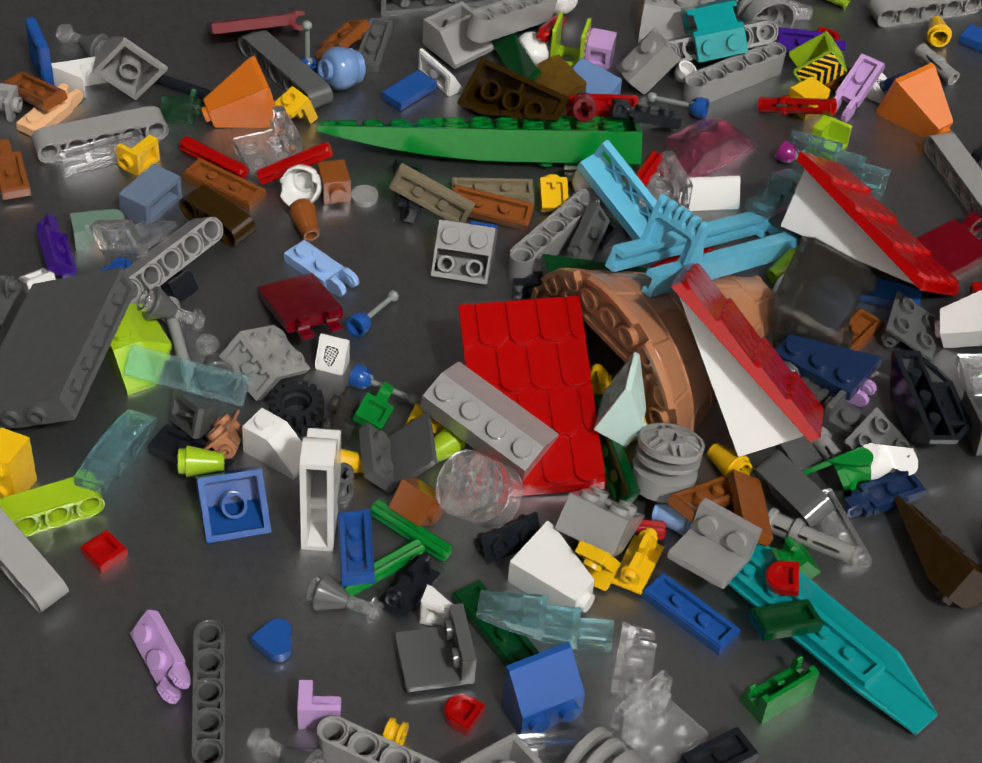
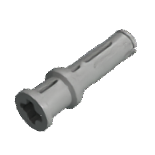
M772 508L768 513L773 535L782 539L787 537L794 538L803 546L850 564L852 567L858 563L862 547H857L806 526L807 524L803 519H792L780 514L779 509Z

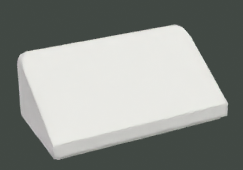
M423 48L419 49L418 70L436 80L437 87L448 97L463 91L462 86L452 73Z
M740 176L686 178L683 194L685 208L690 211L739 209Z

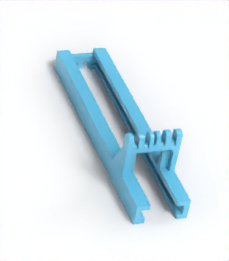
M663 193L657 199L641 239L613 245L605 266L611 271L617 272L681 254L678 261L647 269L646 275L652 278V281L649 285L643 286L641 292L651 298L674 291L671 288V284L685 265L693 262L694 264H700L713 280L775 262L789 248L794 249L798 247L803 237L791 230L783 231L768 221L770 215L760 209L701 223L702 219L699 216L694 215L691 218L692 212L684 206L678 207V202L673 199L669 201V197ZM668 227L673 231L665 232V229ZM752 235L760 237V239L703 254L704 248Z

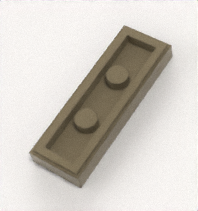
M401 163L389 186V189L448 221L465 223L476 204Z
M452 178V190L454 184L534 203L533 179Z

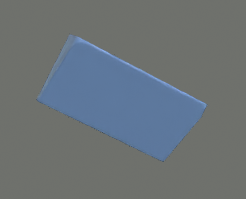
M581 58L573 69L587 82L586 91L581 93L620 94L622 80L618 76L584 58Z

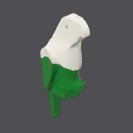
M869 443L802 472L807 475L834 464L844 491L850 489L853 492L857 488L858 482L878 479L889 473L892 468L908 471L909 476L914 474L918 469V459L913 448Z

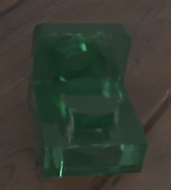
M192 89L189 97L162 94L160 100L161 112L166 123L194 126L196 116L201 115L202 99H198V90Z

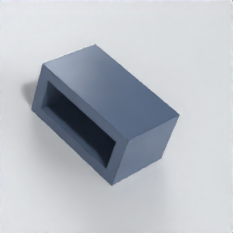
M156 164L151 165L131 184L121 190L119 193L120 211L123 212L126 218L148 228L182 198L181 176Z

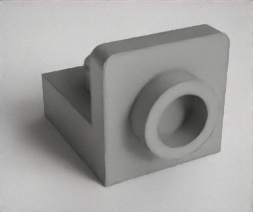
M0 83V110L6 112L7 121L13 122L17 113H20L22 110L23 99L19 97L17 85Z

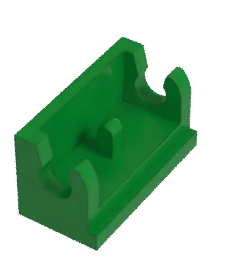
M801 655L792 660L790 667L757 687L754 683L747 686L744 694L740 696L739 701L761 725L813 694L820 672L814 665L805 672L801 666V662H803Z

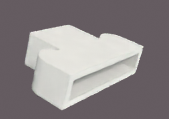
M308 428L307 437H303L299 462L301 549L334 552L338 517L337 500L341 476V430Z

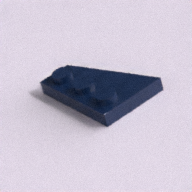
M792 334L776 349V352L789 369L797 371L798 374L835 394H838L841 389L847 392L845 399L848 401L851 400L877 370L882 361L880 356Z

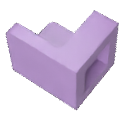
M592 28L586 45L585 59L605 70H609L615 51L617 32Z
M299 680L298 730H317L318 723L323 718L328 716L341 717V697L313 696V680Z

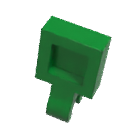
M384 381L376 396L367 392L352 421L361 426L369 423L378 430H382L394 409L393 406L386 402L395 387Z
M785 538L786 542L782 545L783 549L778 550L775 547L771 549L777 561L800 562L799 571L809 579L814 578L821 572L807 548L794 538Z

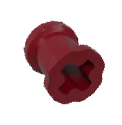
M581 93L572 101V110L578 120L587 122L595 117L597 107L594 99L588 94ZM582 102H586L587 106H589L585 113L578 109L581 107Z

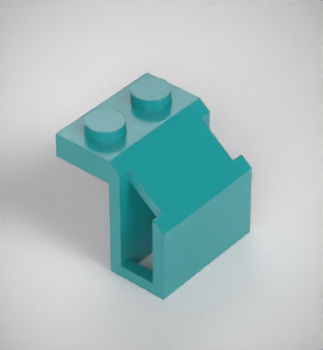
M718 0L680 8L684 32L693 36L697 62L700 63L748 52L743 21L736 19L733 6H737L736 0ZM690 15L693 16L695 26L689 27L688 16Z

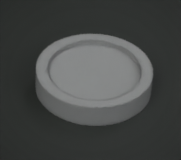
M369 185L356 186L351 191V201L360 207L373 206L378 201V191Z

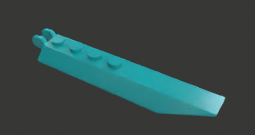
M757 543L751 560L728 584L755 608L809 599L824 625L820 632L792 636L791 638L853 690L914 735H917L938 716V713L900 652L802 572L799 571V596H782L772 593L766 586V571L777 560L772 554L770 546L767 547Z

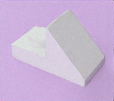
M96 56L51 63L54 86L57 87L65 83L70 86V92L75 89L81 90L83 98H86L84 86L108 82L92 72Z

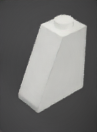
M982 290L940 309V320L935 321L936 338H941L943 348L982 346Z
M546 521L510 561L508 582L574 621L581 611L587 612L594 602L595 595L592 594L594 578L558 530L554 529L555 526L551 522Z

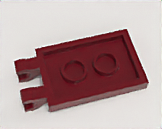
M294 10L285 14L207 23V29L210 34L285 25L294 30H304L302 24L296 23V18L300 15H305V12Z
M976 212L969 214L962 223L953 219L916 238L931 251L930 256L954 277L982 264V238L978 239L973 235L979 231L976 224L982 221V217Z
M313 273L257 287L259 298L287 333L297 331L300 338L305 340L314 337V333L310 328L312 326L325 323L330 332L343 329L338 320L344 318L342 306Z

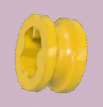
M391 717L386 724L383 737L403 746L407 737L409 723L404 721L402 724H398L396 718Z

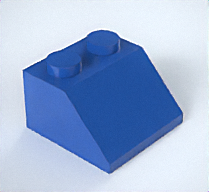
M253 466L194 476L206 543L272 533L261 467Z
M569 642L506 666L501 706L520 738L530 734H540L552 725L562 721L570 722L577 718L579 714H582L585 691Z

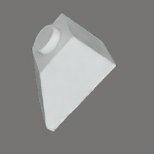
M261 408L242 426L243 451L294 480L299 475L302 441L287 421Z

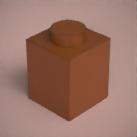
M340 159L317 163V174L320 175L322 184L321 197L323 204L351 201V179L345 160Z
M406 478L401 480L389 508L417 526L434 525L444 512L443 504L447 496L418 478Z

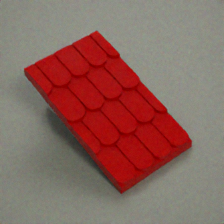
M800 151L797 161L804 167V171L781 227L909 282L922 291L957 296L960 290V286H958L959 281L930 256L931 251L897 222L898 217L870 194L872 189L841 163Z
M693 262L683 266L671 284V288L680 296L738 457L803 436L809 442L820 439L824 408L797 371L791 372L765 337L760 338L731 298L726 299L700 264H694Z
M579 296L458 305L464 365L559 434L556 441L522 483L474 449L480 500L575 492L582 489H590L591 486L605 489V468L599 432L594 430L597 414Z

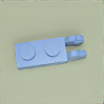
M306 240L301 241L284 253V261L303 275L313 273L328 291L338 297L346 293L345 285L354 288L359 284L356 273L352 272L348 267H343Z

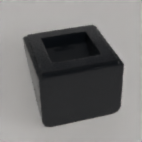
M609 216L610 222L599 244L603 250L628 237L624 230Z
M180 270L160 285L168 296L177 298L179 303L198 290V285L191 271Z

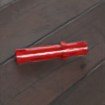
M782 95L780 98L760 97L758 100L759 113H780L781 116H788L789 114L835 115L837 101L835 98H790L789 95ZM777 104H789L792 107H777ZM802 105H818V107H802Z

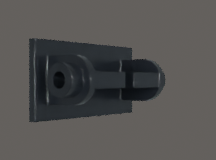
M535 511L528 515L521 514L517 519L503 524L498 529L495 528L486 533H478L477 538L473 539V543L477 551L483 550L485 563L489 565L521 550L540 529L538 513Z
M425 552L417 554L376 601V604L405 619L423 597L426 586H432L441 575L440 572L432 569V557Z

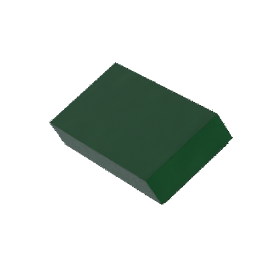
M809 599L751 608L747 616L762 642L820 632L824 625Z

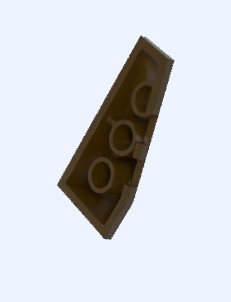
M481 57L457 103L480 115L558 122L570 98Z
M898 495L894 501L928 579L938 588L935 594L949 606L954 602L960 607L967 609L981 604L982 566L976 564L965 555V551L946 535L942 534L943 531L919 509Z

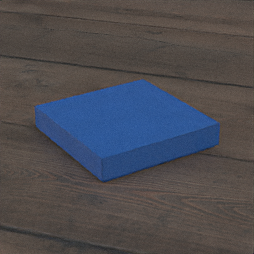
M35 17L26 18L25 27L30 61L38 78L54 85L49 46Z

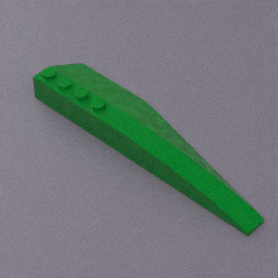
M561 115L558 122L531 119L517 120L510 117H500L496 121H491V118L486 116H475L470 118V122H465L463 117L418 118L416 123H410L405 118H397L389 121V124H384L379 119L364 120L362 125H357L356 120H323L317 124L318 132L399 151L448 158L538 162L539 166L544 167L554 166V163L577 166L581 161L593 155L606 140L611 142L630 168H634L635 164H641L643 132L640 124L629 119L609 116H595L587 122L580 121L575 116ZM604 152L603 156L612 164L610 157Z

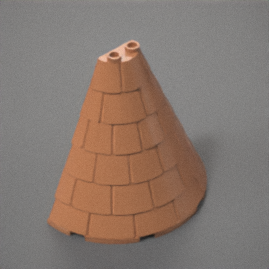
M560 268L544 275L541 278L542 284L533 289L530 299L579 296L583 320L625 363L634 352L640 354L647 425L671 423L695 432L708 411L717 401V397L680 296L675 291L650 298L641 292L643 286L649 285L652 281V278L644 272ZM758 275L752 277L723 276L713 279V282L726 299L731 298L760 338L766 337L779 320V308L782 307L780 295L772 292Z

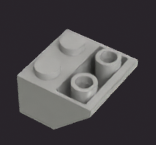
M463 1L423 19L422 44L454 69L494 49L491 41L477 43L467 38L466 33L473 9Z
M439 219L430 276L487 285L494 259L498 229Z
M591 486L590 489L587 488L569 493L554 529L579 541L582 540L600 548L614 557L623 552L645 515L636 512L638 507L624 500H620L619 503L607 498L608 492Z

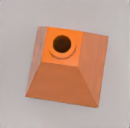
M255 56L249 57L203 99L205 106L201 107L202 113L207 123L212 121L214 128L282 127L270 87Z
M932 62L895 79L875 111L879 116L924 139L930 135L952 132L950 127L953 124V119L936 67Z

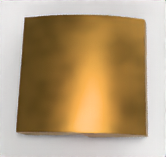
M559 54L537 64L542 71V75L535 82L567 97L570 94L575 95L586 91L587 82Z

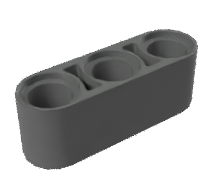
M776 450L752 469L755 477L761 480V485L796 519H803L807 524L806 526L810 528L814 527L835 510L829 497L779 450Z

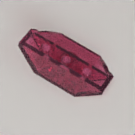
M704 118L666 138L663 175L680 188L685 187L686 178L704 177L756 149L758 144L725 119Z

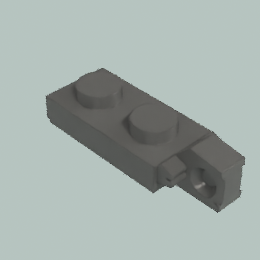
M589 202L581 222L572 237L570 247H568L567 252L569 254L564 257L593 259L610 222L598 202Z

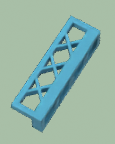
M606 140L593 155L581 161L576 168L633 240L641 239L657 200L611 142ZM604 152L610 157L612 164L603 156ZM622 175L628 180L629 186L623 181ZM639 197L644 200L646 207L641 204ZM668 227L665 229V232L673 231Z

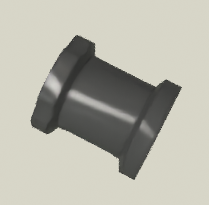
M345 462L341 463L337 504H346L354 497V487L351 484L354 480V469Z

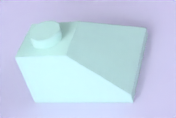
M636 352L631 355L603 392L594 427L595 431L624 447H627L633 438L638 439L641 429L647 425L644 422L646 401L640 354Z

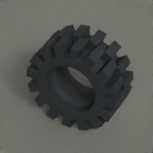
M292 380V385H288L287 381L282 382V388L277 385L274 388V393L270 392L268 400L269 412L287 421L295 433H301V437L307 436L308 428H320L322 426V421H324V396L320 389L317 390L315 384L312 383L308 387V381L302 380V384H297V380ZM294 405H300L306 407L307 409L302 411H290L286 408Z

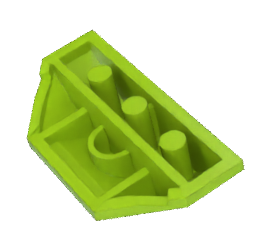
M132 303L129 304L105 355L127 395L157 385L159 375L172 349V344L157 319L145 320L142 316L143 305Z

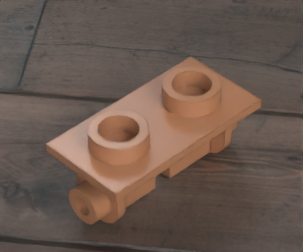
M239 409L231 415H228L226 412L215 420L212 424L214 428L206 435L208 441L203 449L208 450L212 447L216 452H225V459H230L236 454L238 445L243 438L242 425L236 419L240 412Z

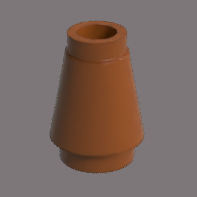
M306 198L295 200L290 205V218L304 240L312 241L317 239L320 233L315 204Z

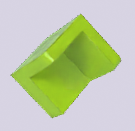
M824 114L813 127L808 148L838 159L848 146L852 125Z

